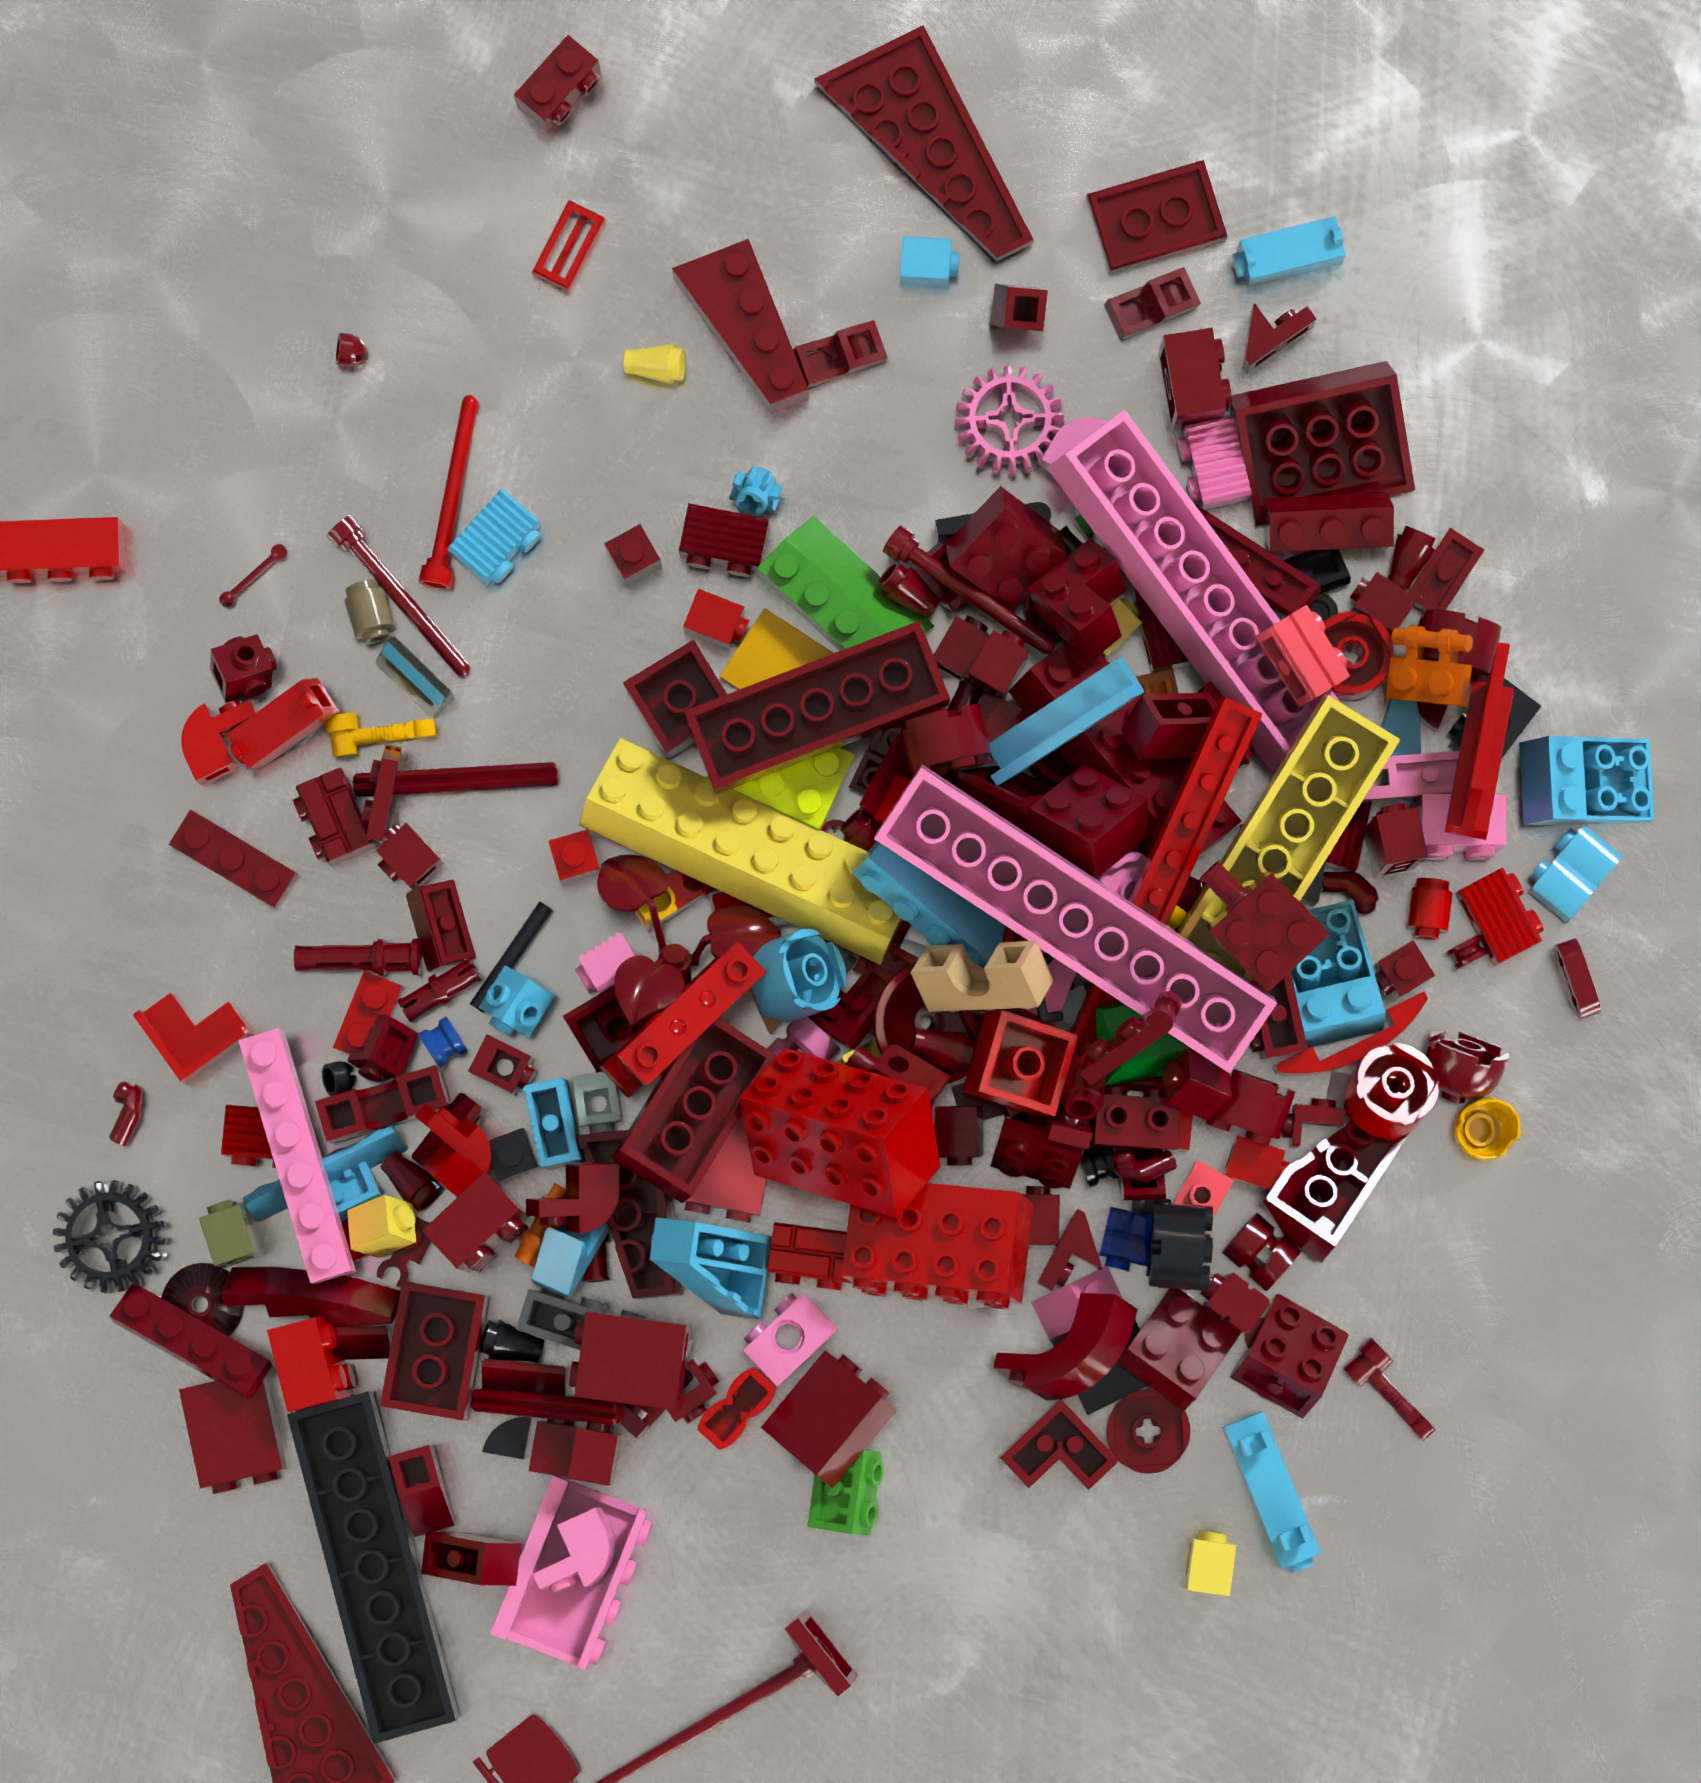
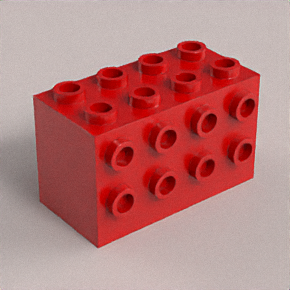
M784 1047L739 1097L753 1171L756 1176L898 1218L941 1167L928 1088Z
M926 1183L898 1218L850 1204L841 1276L853 1283L852 1288L859 1289L862 1294L886 1296L887 1290H894L893 1292L902 1294V1298L927 1301L928 1294H933L935 1297L943 1298V1302L950 1304L968 1305V1300L971 1298L984 1303L985 1307L1009 1309L1010 1303L1022 1304L1034 1204L1020 1192Z

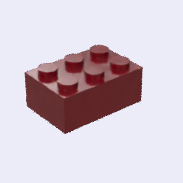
M402 1281L381 1396V1407L462 1421L467 1420L489 1296Z

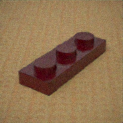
M191 809L168 844L277 909L298 875L293 870Z

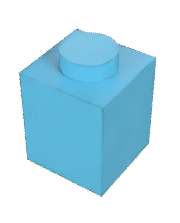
M902 236L899 285L948 288L949 276L957 277L959 252H951L952 239Z

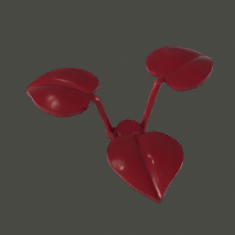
M630 854L609 858L601 864L597 889L603 903L612 910L620 912H633L646 904L658 942L659 955L655 962L643 955L632 956L620 964L615 974L616 999L623 1015L631 1026H635L644 1019L664 1011L684 992L685 986L691 981V967L699 965V957L708 944H710L711 953L716 959H719L737 941L753 957L763 945L781 937L780 929L755 908L744 904H729L718 908L708 917L707 930L709 934L701 938L693 954H690L680 944L666 945L657 908L652 900L665 894L668 889L667 876L664 870L649 858Z

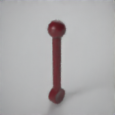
M282 544L274 545L271 548V555L230 592L226 591L220 595V604L223 607L233 606L235 597L274 562H280L287 558L288 552L286 547Z

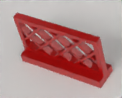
M1497 643L1488 683L1473 680L1444 832L1483 840L1487 838L1514 688L1503 686L1510 644Z

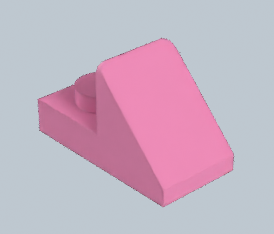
M1107 1266L1031 1302L1049 1340L1070 1330L1074 1322L1081 1293L1116 1294L1122 1298Z

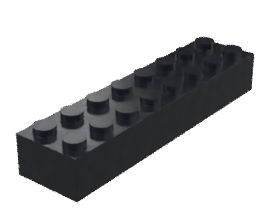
M373 1391L287 1414L373 1744L458 1720L460 1717L407 1517L400 1501L388 1457L390 1453Z

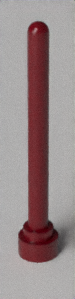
M352 515L338 522L327 533L326 537L337 549L342 548L345 552L350 551L458 676L468 675L470 672L469 663L363 542L364 535L360 532L362 529L360 524Z
M900 525L892 533L882 551L896 562L899 560L905 563L911 561L1041 653L1049 655L1055 650V643L1052 639L919 548L920 543L914 539L915 534Z

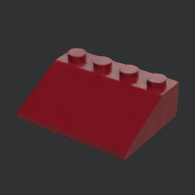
M1387 361L1232 395V403H1229L1230 416H1234L1252 493L1249 503L1255 526L1264 524V498L1388 493L1389 496L1415 491L1397 374Z

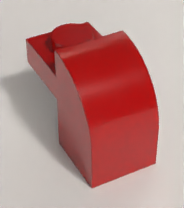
M241 699L233 700L218 709L220 714L215 717L210 708L204 703L195 709L185 722L181 736L182 751L195 780L201 786L238 768L224 738L227 737V733L257 712L250 700L242 703Z
M425 1104L415 1117L443 1140L444 1143L422 1168L458 1197L484 1172H488L491 1161V1148L488 1138L483 1130L468 1117L460 1122L443 1106L436 1112Z

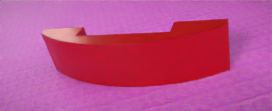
M1425 991L1387 1009L1385 1011V1018L1390 1027L1321 1061L1312 1046L1308 1050L1297 1053L1275 1064L1272 1069L1275 1075L1309 1076L1335 1071L1361 1061L1371 1050L1377 1047H1384L1402 1033L1422 1010L1428 997Z

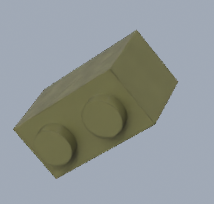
M226 1200L207 1207L208 1215L199 1218L214 1266L227 1268L265 1255L252 1215L246 1206L237 1205L236 1201Z

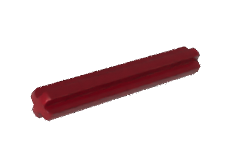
M484 1388L475 1389L471 1394V1408L475 1412L611 1425L620 1423L623 1418V1405L617 1402Z

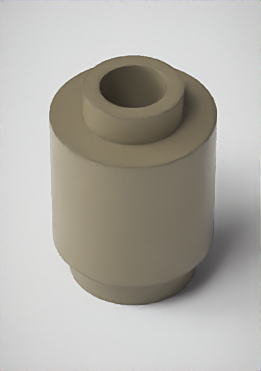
M374 579L360 581L348 586L345 589L347 597L344 599V603L355 638L364 639L366 644H373L389 637L388 632L395 625L384 589L378 587V583Z

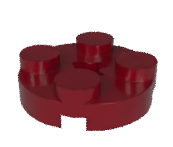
M1153 1389L1138 1390L1129 1393L1114 1405L1106 1423V1439L1110 1451L1122 1465L1139 1473H1158L1170 1468L1185 1452L1190 1441V1422L1185 1411ZM1144 1419H1151L1152 1426H1159L1160 1435L1153 1436V1443L1146 1444L1143 1437L1136 1435V1428L1143 1426Z

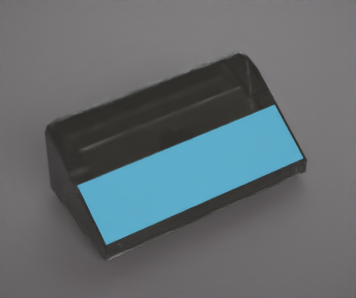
M391 636L387 640L376 659L377 667L430 718H436L454 699L451 690L395 636Z

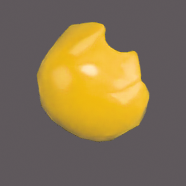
M1481 1097L1468 1102L1462 1107L1453 1124L1455 1142L1466 1155L1481 1161L1505 1156L1508 1149L1521 1136L1520 1116L1511 1104L1494 1097Z

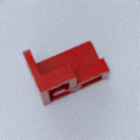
M171 992L146 1011L138 1010L133 1014L180 1082L186 1085L239 1048L238 1040L254 1036L229 1001L197 1025L194 1024Z

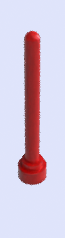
M467 395L462 400L432 556L427 558L426 564L421 565L418 582L432 588H451L454 572L450 570L451 562L448 561L449 552L447 548L451 545L478 408V400L473 395Z

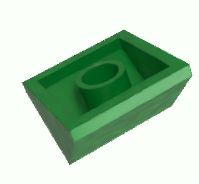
M1124 1003L1096 1008V1041L1100 1038H1104L1106 1041L1116 1035L1117 1028L1124 1021L1132 1016L1139 1019L1142 1015ZM1166 1033L1106 1075L1105 1088L1107 1086L1113 1087L1163 1075L1167 1065L1171 1061H1175L1190 1047L1171 1034Z

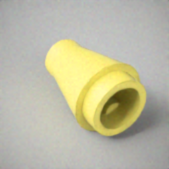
M674 343L641 349H626L623 362L625 374H635L668 384H673L674 380L682 381L686 368L684 348H676Z

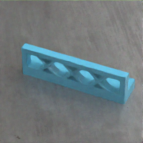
M1120 657L990 742L991 754L1000 767V770L991 775L996 786L1014 778L1144 693V689L1124 658Z

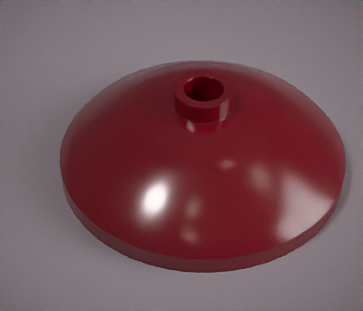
M917 962L909 964L896 972L884 985L878 996L873 1014V1031L881 1055L890 1045H898L910 1052L915 1029L924 1030L920 1025V1018L924 1014L930 1017V1026L925 1030L966 1032L957 1011H928L911 975V971ZM914 1054L948 1074L950 1079L947 1084L967 1076L968 1070L962 1071L957 1069L954 1073L920 1055Z

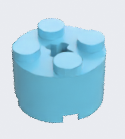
M802 929L766 943L753 956L766 971L752 985L754 995L758 1001L759 1011L765 1018H775L783 1022H794L831 1009L837 1005L841 999H837L840 988L845 987L846 984L845 964L841 953L832 941L826 943L818 936L822 933L814 929Z

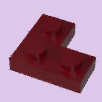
M872 962L847 993L842 990L839 991L837 999H841L837 1005L831 1009L808 1016V1018L851 1051L855 1050L873 1028V1014L878 996L884 985L893 975Z

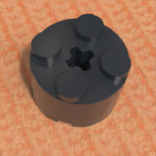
M1153 1204L1151 1250L1149 1255L1150 1287L1209 1290L1210 1266H1205L1203 1263L1212 1262L1213 1237H1210V1234H1205V1231H1212L1213 1206Z

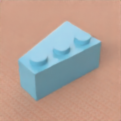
M656 1217L654 1232L651 1238L650 1260L720 1314L761 1319L772 1236L698 1222Z

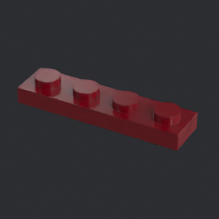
M1195 504L1270 606L1288 616L1305 605L1309 607L1321 592L1319 583Z
M131 1284L109 1315L115 1324L248 1400L272 1367L269 1359L139 1285L134 1286Z

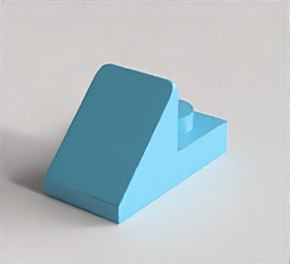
M565 1217V1224L560 1225L558 1230L548 1227L540 1247L531 1279L532 1283L569 1299L608 1234V1225L604 1223L595 1230L585 1233L566 1231Z

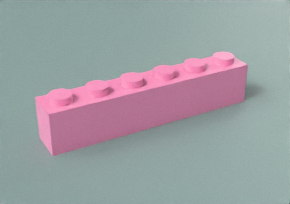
M276 1028L238 1040L310 1283L317 1284L356 1272L285 1032L280 1028Z

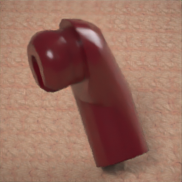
M1127 1147L1116 1150L1112 1156L1115 1163L1113 1169L1120 1177L1140 1182L1152 1181L1175 1170L1177 1167L1176 1160L1169 1150L1163 1151L1147 1160L1135 1159V1152Z

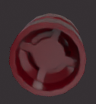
M1257 1212L1222 1251V1254L1238 1268L1247 1266L1249 1268L1248 1276L1263 1290L1267 1291L1295 1261L1301 1250L1285 1236L1275 1237V1227ZM1266 1246L1273 1254L1264 1263L1256 1256Z

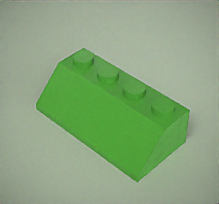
M812 516L788 535L757 568L758 577L839 651L920 621L925 635L934 628V625L927 618L923 619L920 615L883 597V591L877 587L881 576L815 516Z

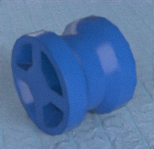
M447 1016L439 1020L438 1026L433 1030L425 1029L418 1033L439 1068L446 1065L448 1058L454 1054L462 1055L468 1051Z

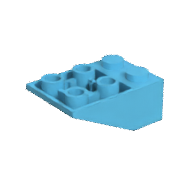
M1546 736L1519 743L1524 825H1582L1654 821L1650 739Z
M1354 900L1309 910L1327 929L1330 935L1291 971L1307 1048L1384 1030L1386 1012Z

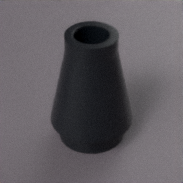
M499 1319L498 1322L488 1320L481 1340L480 1352L488 1354V1359L538 1363L544 1339L518 1331L515 1326L502 1319Z

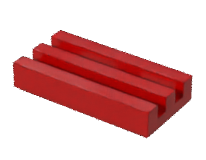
M568 200L532 270V274L570 292L606 222L605 217ZM573 213L580 215L552 271L545 269ZM590 220L593 224L566 277L563 278L560 274L587 221Z

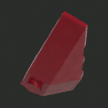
M1351 1120L1328 1139H1324L1306 1155L1287 1166L1263 1201L1284 1236L1294 1245L1322 1263L1336 1247L1408 1134L1395 1141H1389L1368 1134Z

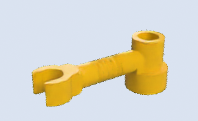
M356 712L337 714L324 723L325 733H330L333 757L358 754V745L436 735L433 718L358 729Z

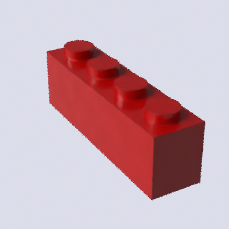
M118 517L0 521V577H6L8 583H29L32 581V576H48V581L67 582L73 580V575L89 574V579L111 580L114 579V573H125L124 524Z

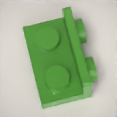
M864 1450L833 1488L815 1475L807 1527L869 1536L878 1513L875 1500L877 1486L883 1477L882 1453Z

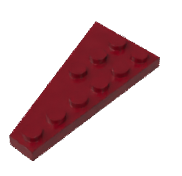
M267 1562L230 1584L272 1782L394 1783L396 1781L378 1748L373 1744L371 1736L270 1564Z

